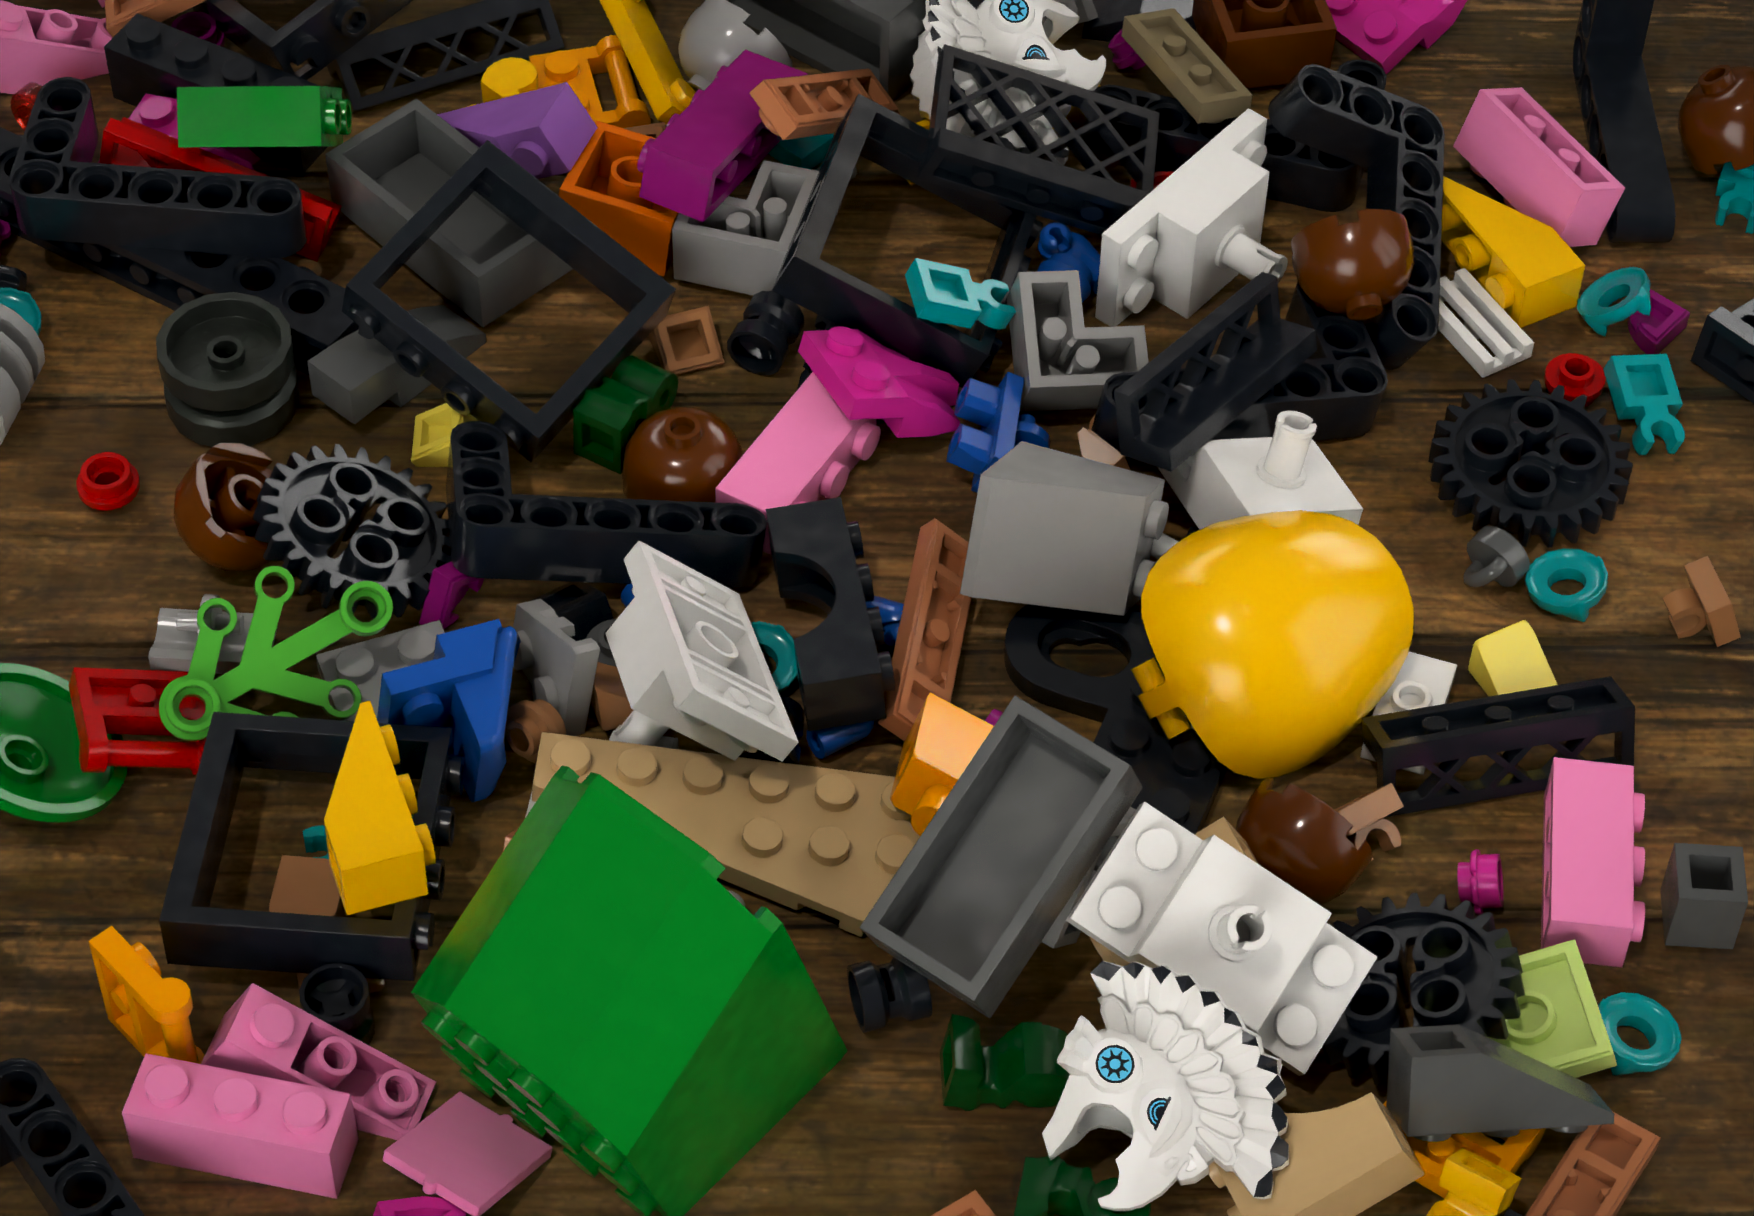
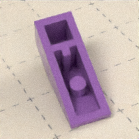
M568 82L437 114L479 148L487 140L490 141L536 179L570 172L598 128Z

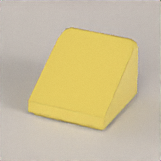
M447 403L416 415L411 462L416 467H448L452 429L458 424L478 420L471 414L466 416L456 412Z
M1526 620L1481 637L1473 644L1468 671L1488 696L1558 685L1536 634Z

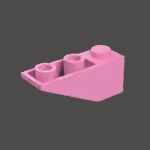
M0 0V93L17 95L41 89L43 85L57 78L72 77L82 80L108 74L104 46L113 37L106 30V18L97 19L73 15L58 9L43 10L18 6L8 1Z
M254 983L245 990L224 1014L201 1063L203 1065L350 1093L357 1130L398 1140L419 1124L436 1084V1081Z

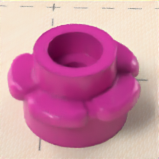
M1479 849L1473 850L1470 853V862H1458V892L1460 902L1462 903L1465 900L1472 902L1476 915L1483 914V908L1503 907V871L1500 854H1481Z

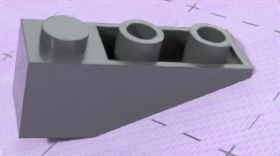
M1442 1025L1391 1028L1386 1107L1394 1115L1407 1137H1414L1428 1142H1440L1449 1139L1452 1134L1482 1132L1488 1136L1504 1138L1519 1134L1520 1130L1550 1128L1563 1133H1579L1585 1131L1588 1125L1614 1124L1615 1114L1590 1084L1464 1026Z

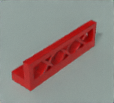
M125 117L121 121L110 118L103 131L99 161L102 164L267 176L201 148H178L177 138ZM300 189L307 242L303 249L296 254L318 262L339 220L342 206Z

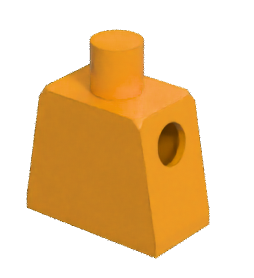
M931 692L927 696L903 744L890 800L896 808L912 815L911 825L919 836L922 835L994 727Z

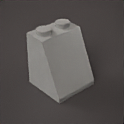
M1021 441L980 475L960 594L972 598L1124 616L1141 599L1148 573L1156 563L1150 560L1153 540L1160 539L1169 512V504L1161 501L1165 479Z

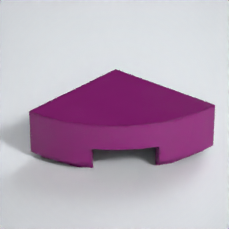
M1650 289V315H1643L1636 311L1627 318V324L1632 339L1646 354H1658L1687 327L1690 312Z
M452 561L433 569L428 587L430 591L425 598L419 624L424 625L440 620L443 629L454 623L459 616L452 611L465 596L469 588L478 593L485 578L470 577L460 573L453 566Z

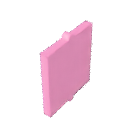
M459 1091L385 1149L383 1162L421 1184L425 1194L432 1195L436 1193L471 1216H481L551 1157L553 1147L512 1123L513 1118L510 1115H499Z

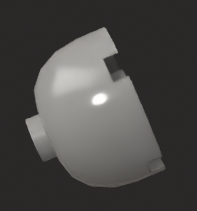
M705 0L692 13L681 31L678 46L680 63L685 74L690 79L687 83L696 92L699 89L705 90L714 81L719 69L724 65L728 67L745 49L792 67L793 63L786 49L766 27L757 35L744 24L750 14L727 0Z

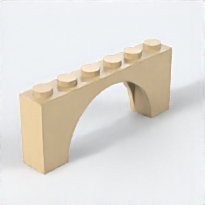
M1224 816L1194 834L1202 840L1215 835L1258 864L1247 842ZM1090 937L1094 947L1104 961L1121 966L1130 964ZM1370 1092L1355 1101L1323 1111L1285 1113L1288 1118V1127L1286 1133L1280 1137L1289 1144V1165L1282 1170L1272 1172L1274 1185L1271 1198L1264 1200L1254 1198L1234 1172H1226L1215 1162L1209 1165L1210 1173L1208 1174L1218 1188L1227 1186L1236 1204L1227 1209L1228 1216H1356L1424 1176L1425 1172L1394 1115Z

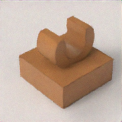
M1706 556L1684 565L1690 588L1675 590L1663 598L1670 614L1668 615L1678 639L1693 636L1705 626H1707L1717 647L1741 638L1732 603L1709 557Z
M1392 783L1367 792L1334 809L1353 825L1346 838L1353 843L1357 850L1366 840L1368 833L1373 834L1378 839L1379 845L1384 852L1401 845V836L1397 827L1389 820L1384 819L1387 815L1404 807Z

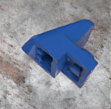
M499 619L436 635L433 660L382 673L377 715L378 723L452 728L454 755L465 757L462 779L471 802L486 799L493 793L506 764L504 737L513 667L521 640L515 628L511 626L502 628Z

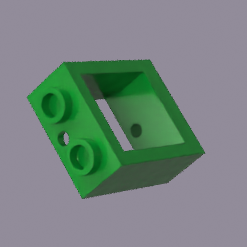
M328 86L177 87L178 148L337 147L343 143V135H350L351 103L349 99H342V88Z

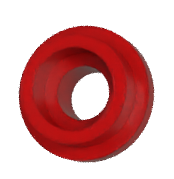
M1576 353L1562 354L1553 358L1547 364L1544 374V383L1548 389V394H1551L1558 385H1562L1565 390L1563 399L1571 402L1576 397L1584 394L1587 396L1585 407L1592 404L1601 395L1606 381L1604 370L1598 362L1588 356Z
M102 452L91 456L83 463L76 480V487L79 498L87 506L97 510H114L127 505L137 496L140 489V480L136 468L124 456L114 452Z

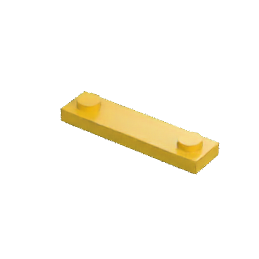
M599 0L657 120L665 122L667 126L673 114H681L690 105L696 91L683 79L645 0Z

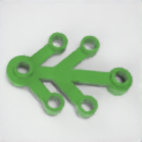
M281 566L266 567L260 571L255 580L254 592L257 602L240 665L216 679L214 677L222 641L234 631L237 623V612L234 606L225 599L212 598L205 601L197 613L196 621L199 635L188 675L171 681L165 687L160 697L159 715L164 727L179 739L198 741L207 738L213 712L265 715L229 703L252 689L322 707L325 714L335 720H346L352 717L357 712L362 699L361 692L354 682L348 679H335L329 682L291 672L287 669L351 633L358 636H372L382 631L388 624L393 612L390 594L378 583L372 581L357 582L344 592L338 610L272 647L282 607L291 599L295 582L292 574L287 569ZM276 575L284 579L287 585V591L279 598H271L263 592L262 582L268 576ZM362 599L371 601L377 609L376 618L370 622H362L356 619L352 611L355 602ZM211 608H222L228 613L230 622L222 630H212L205 624V613ZM345 688L350 691L353 696V706L345 711L334 709L328 699L329 693L332 690ZM187 697H197L202 700L205 705L204 715L197 720L184 718L179 711V705L182 700ZM287 711L277 712L272 715L299 718L297 715Z

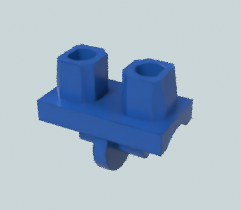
M1007 372L998 387L969 378L958 394L954 415L981 425V430L960 424L949 444L946 462L974 473L971 491L977 493L980 475L1021 441L1050 448L1051 440L1049 434L1042 427L1035 424L1036 419L1029 414L1019 416L1024 377Z

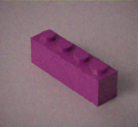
M745 49L728 67L724 65L719 69L714 81L705 90L699 89L694 94L690 105L681 114L675 113L672 115L665 130L656 139L649 138L646 141L637 163V170L643 173L639 197L704 222L782 140L780 136L772 133L764 125L759 116L760 107L752 98L750 92L763 80L808 75V73Z

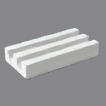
M1466 268L1455 271L1454 280L1452 281L1446 276L1440 278L1438 330L1482 378L1532 356L1534 342ZM1447 301L1464 320V325L1443 302ZM1477 339H1481L1496 356L1492 357Z

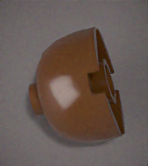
M1718 65L1710 68L1699 77L1698 83L1690 90L1682 102L1679 111L1678 130L1682 144L1695 170L1705 174H1718L1714 167L1715 164L1731 162L1734 171L1754 164V67Z
M1357 210L1359 221L1339 225L1336 214L1304 227L1292 238L1291 247L1294 272L1300 287L1316 306L1336 314H1347V317L1351 320H1365L1379 315L1383 311V306L1393 301L1406 288L1414 266V245L1405 216L1391 210Z
M673 407L656 412L638 426L626 444L622 473L626 499L716 502L715 488L743 456L742 447L734 431L711 412L696 407Z
M221 442L213 446L207 453L199 456L192 463L175 491L173 518L180 537L189 549L204 562L224 571H250L271 562L263 558L269 543L255 540L254 535L260 523L252 520V516L258 502L256 500L264 481L271 476L272 471L267 467L273 460L265 453L242 443Z
M1266 778L1259 784L1246 802L1236 823V831L1247 842L1258 864L1319 905H1323L1345 893L1372 860L1373 855L1370 845L1364 840L1357 850L1353 843L1346 838L1353 825L1322 800L1288 783L1282 793H1278L1272 790L1274 779Z

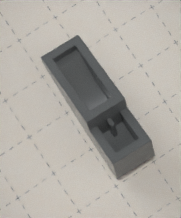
M445 305L420 307L407 311L465 358L487 342L484 332ZM359 329L336 341L307 361L312 395L354 425L388 399L401 408L432 384L423 376L414 377L407 373L396 362L393 352L375 338L367 339L358 334Z

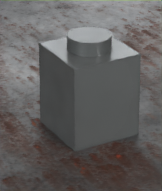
M1674 843L1660 889L1665 945L1733 949L1748 905L1743 847Z

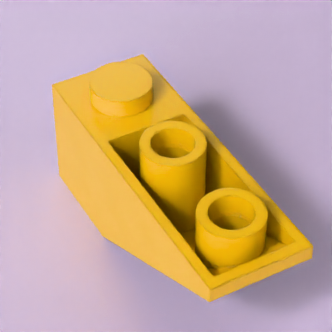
M1443 176L1442 242L1453 253L1461 269L1466 268L1520 328L1576 307L1585 264L1552 227Z
M371 701L362 702L359 705L324 817L329 864L346 915L428 895L425 866L436 864L434 846L427 824L415 826L411 816L418 813V807L410 776L408 773L397 776L393 766L400 764L399 750L393 729L390 724L379 727Z

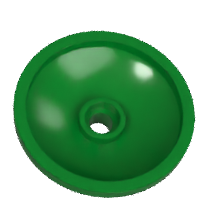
M0 663V811L19 818L40 822H72L97 814L106 808L116 797L124 783L128 767L107 766L104 773L82 772L79 762L80 741L68 687L69 681L51 672L15 663ZM107 734L108 740H123L121 734Z

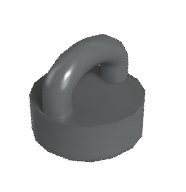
M1485 526L1467 543L1466 550L1473 562L1463 575L1464 583L1468 587H1481L1493 580L1503 587H1512L1529 570L1530 562L1527 552L1512 535L1503 529Z

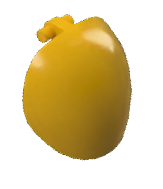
M1303 510L1242 516L1213 523L1188 535L1173 545L1148 573L1141 595V613L1146 634L1161 669L1155 658H1151L1134 667L1131 671L1143 692L1138 695L1149 719L1157 718L1167 739L1173 738L1191 728L1189 720L1194 730L1209 751L1216 757L1217 761L1233 772L1256 779L1279 777L1297 771L1333 750L1362 722V718L1366 717L1394 683L1408 655L1413 637L1414 607L1408 585L1397 562L1374 535L1356 523L1332 514Z

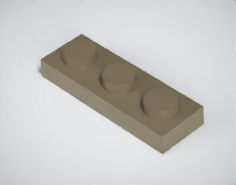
M1175 8L1124 16L1121 36L1198 124L1220 123L1228 118L1239 117L1248 108H1251L1253 95Z

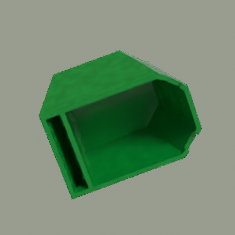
M562 765L543 790L411 993L427 1013L420 1023L443 1043L440 1046L441 1050L461 1067L459 1073L476 1089L489 1098H492L497 1093L512 1106L510 1112L539 1137L543 1138L548 1132L564 1146L562 1152L591 1177L595 1178L601 1172L617 1187L614 1192L640 1215L650 1216L656 1210L662 1216H684L843 1058L848 1050L783 923L768 908L761 906L753 915L716 880L726 868L711 853L600 774L591 772L582 783H578L577 780L580 776L570 767Z

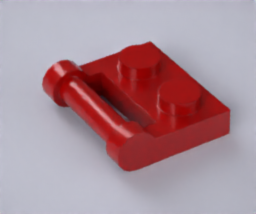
M74 667L68 687L80 741L79 762L81 771L86 773H104L107 766L191 768L192 774L197 775L206 738L198 741L172 742L108 740L107 734L174 736L168 732L160 719L159 701L165 687L174 679L188 675V672ZM187 697L180 703L179 711L184 718L197 720L204 715L205 705L197 697Z

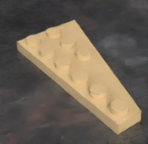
M547 732L541 733L532 785V801L536 802L551 778L562 765L570 767L580 776L577 780L578 783H582L591 772L600 774L711 853L726 868L718 878L794 910L806 906L840 920L838 928L860 937L863 936L864 932L859 927L920 838L911 825L912 815L896 808L890 800L895 780L893 776L738 757L734 761L720 754Z

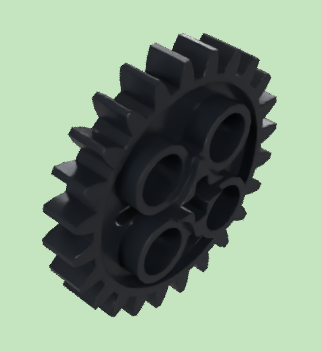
M1508 379L1506 392L1499 393L1495 387L1487 383L1484 384L1481 399L1469 392H1465L1461 407L1451 404L1447 406L1445 420L1437 421L1434 438L1431 443L1428 462L1433 463L1430 480L1440 483L1438 493L1440 500L1455 499L1452 512L1454 517L1464 516L1469 513L1475 515L1472 530L1478 531L1490 524L1508 533L1509 531L1517 533L1519 543L1523 547H1527L1531 535H1540L1543 543L1550 548L1553 547L1557 533H1561L1571 543H1576L1581 527L1592 534H1596L1599 531L1601 519L1612 521L1615 518L1618 504H1624L1633 468V463L1627 461L1631 448L1630 443L1619 442L1622 429L1620 425L1604 426L1606 409L1601 408L1591 412L1584 410L1587 396L1584 394L1570 402L1563 399L1565 390L1562 385H1558L1551 394L1542 393L1539 380H1533L1529 391H1521L1513 379Z
M335 444L330 457H327L315 445L311 446L306 459L296 452L291 453L287 464L277 463L270 478L265 479L256 500L258 502L252 516V520L260 523L254 537L255 540L269 543L263 555L265 560L283 561L282 567L287 569L293 577L297 576L302 580L298 590L299 595L304 596L316 590L322 593L321 607L327 609L335 599L340 601L344 592L351 585L361 581H372L380 584L388 591L393 603L392 613L399 618L403 616L408 604L418 611L423 608L425 598L430 591L428 587L433 569L451 562L449 524L447 519H441L447 504L439 501L429 502L427 498L433 487L430 484L413 486L409 482L413 470L407 468L396 474L390 470L391 459L386 455L378 464L369 462L368 453L362 447H360L355 458H350L340 444ZM375 504H381L377 508L372 520L368 519L362 523L366 513ZM351 538L347 548L339 557L332 558L336 554L341 541L346 542ZM362 599L353 604V615L358 605L366 607L373 619L376 618L377 609L371 601Z
M1411 893L1405 908L1397 909L1393 901L1389 897H1385L1381 905L1382 913L1373 916L1367 909L1360 906L1356 908L1358 924L1352 927L1338 920L1333 923L1335 929L1376 955L1377 959L1322 1046L1329 1065L1332 1066L1344 1060L1348 1076L1351 1078H1355L1367 1067H1370L1374 1084L1381 1085L1388 1077L1391 1028H1408V1018L1404 1004H1407L1410 998L1414 1012L1413 1027L1461 1025L1485 1037L1504 1040L1508 1038L1509 1034L1505 1019L1519 1018L1521 1014L1517 998L1525 995L1521 976L1523 971L1517 947H1512L1508 930L1506 928L1496 929L1493 915L1490 912L1483 913L1474 918L1471 902L1467 900L1460 903L1452 911H1449L1445 894H1439L1429 907H1421L1418 894ZM1414 945L1412 957L1416 972L1412 973L1410 977L1407 967L1408 948Z

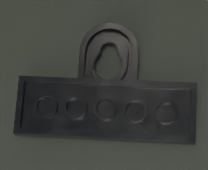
M1191 526L1187 536L1198 531L1199 528ZM1030 604L1021 608L1010 621L1005 636L1004 662L1006 671L1014 685L1023 694L1038 703L1102 723L1093 743L1130 764L1143 786L1130 807L1137 810L1140 804L1146 802L1191 833L1196 834L1201 831L1228 768L1217 761L1216 757L1209 751L1194 729L1189 728L1179 735L1167 739L1157 718L1149 719L1138 698V695L1143 692L1131 669L1151 658H1155L1160 669L1161 667L1146 634L1142 613L1130 609L1124 616ZM1098 643L1109 645L1119 650L1127 658L1128 665L1124 670L1113 676L1095 677L1055 664L1051 660L1049 653L1053 648L1061 644H1073L1081 647Z

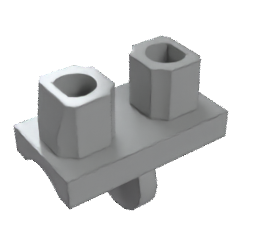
M204 594L200 606L205 601L212 598H220V596ZM160 608L155 641L148 655L151 670L189 671L199 635L196 621L198 610ZM211 608L204 615L205 624L212 630H222L230 622L228 613L222 612V608ZM237 612V623L234 631L222 641L215 673L225 674L240 665L253 613Z

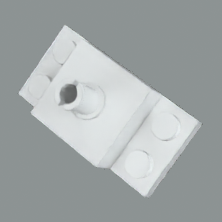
M1248 108L1102 233L1095 318L1110 327L1117 326L1132 312L1139 313L1142 311L1152 297L1188 319L1239 273L1252 280L1261 272L1277 276L1279 283L1287 268V258L1260 244L1270 173L1261 167L1267 154V147L1264 145L1267 118Z
M1288 410L1277 415L1273 437L1209 440L1172 472L1159 468L1199 530L1213 523L1242 516L1298 510L1332 514L1358 525L1363 512L1360 503L1312 439L1316 432V423L1312 424L1313 419L1297 411Z
M638 540L623 559L633 585L632 593L635 597L605 633L630 707L633 709L623 724L619 725L614 731V734L617 735L616 740L618 742L655 746L666 731L671 728L734 761L744 750L751 753L760 750L783 762L799 742L739 593Z
M1146 802L1139 805L1066 919L1067 922L1129 963L1139 962L1151 968L1167 966L1177 975H1193L1202 989L1218 991L1226 1007L1239 1012L1246 1028L1261 1036L1264 1053L1282 1059L1281 1064L1298 1076L1305 1075L1377 959L1376 955L1327 923L1332 915L1331 912L1217 836L1212 835L1202 840Z

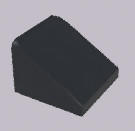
M569 582L532 599L541 598L554 609L558 617L564 616L573 623L575 636H571V638L575 641L586 639L589 632L599 623L614 619L606 594L586 582Z

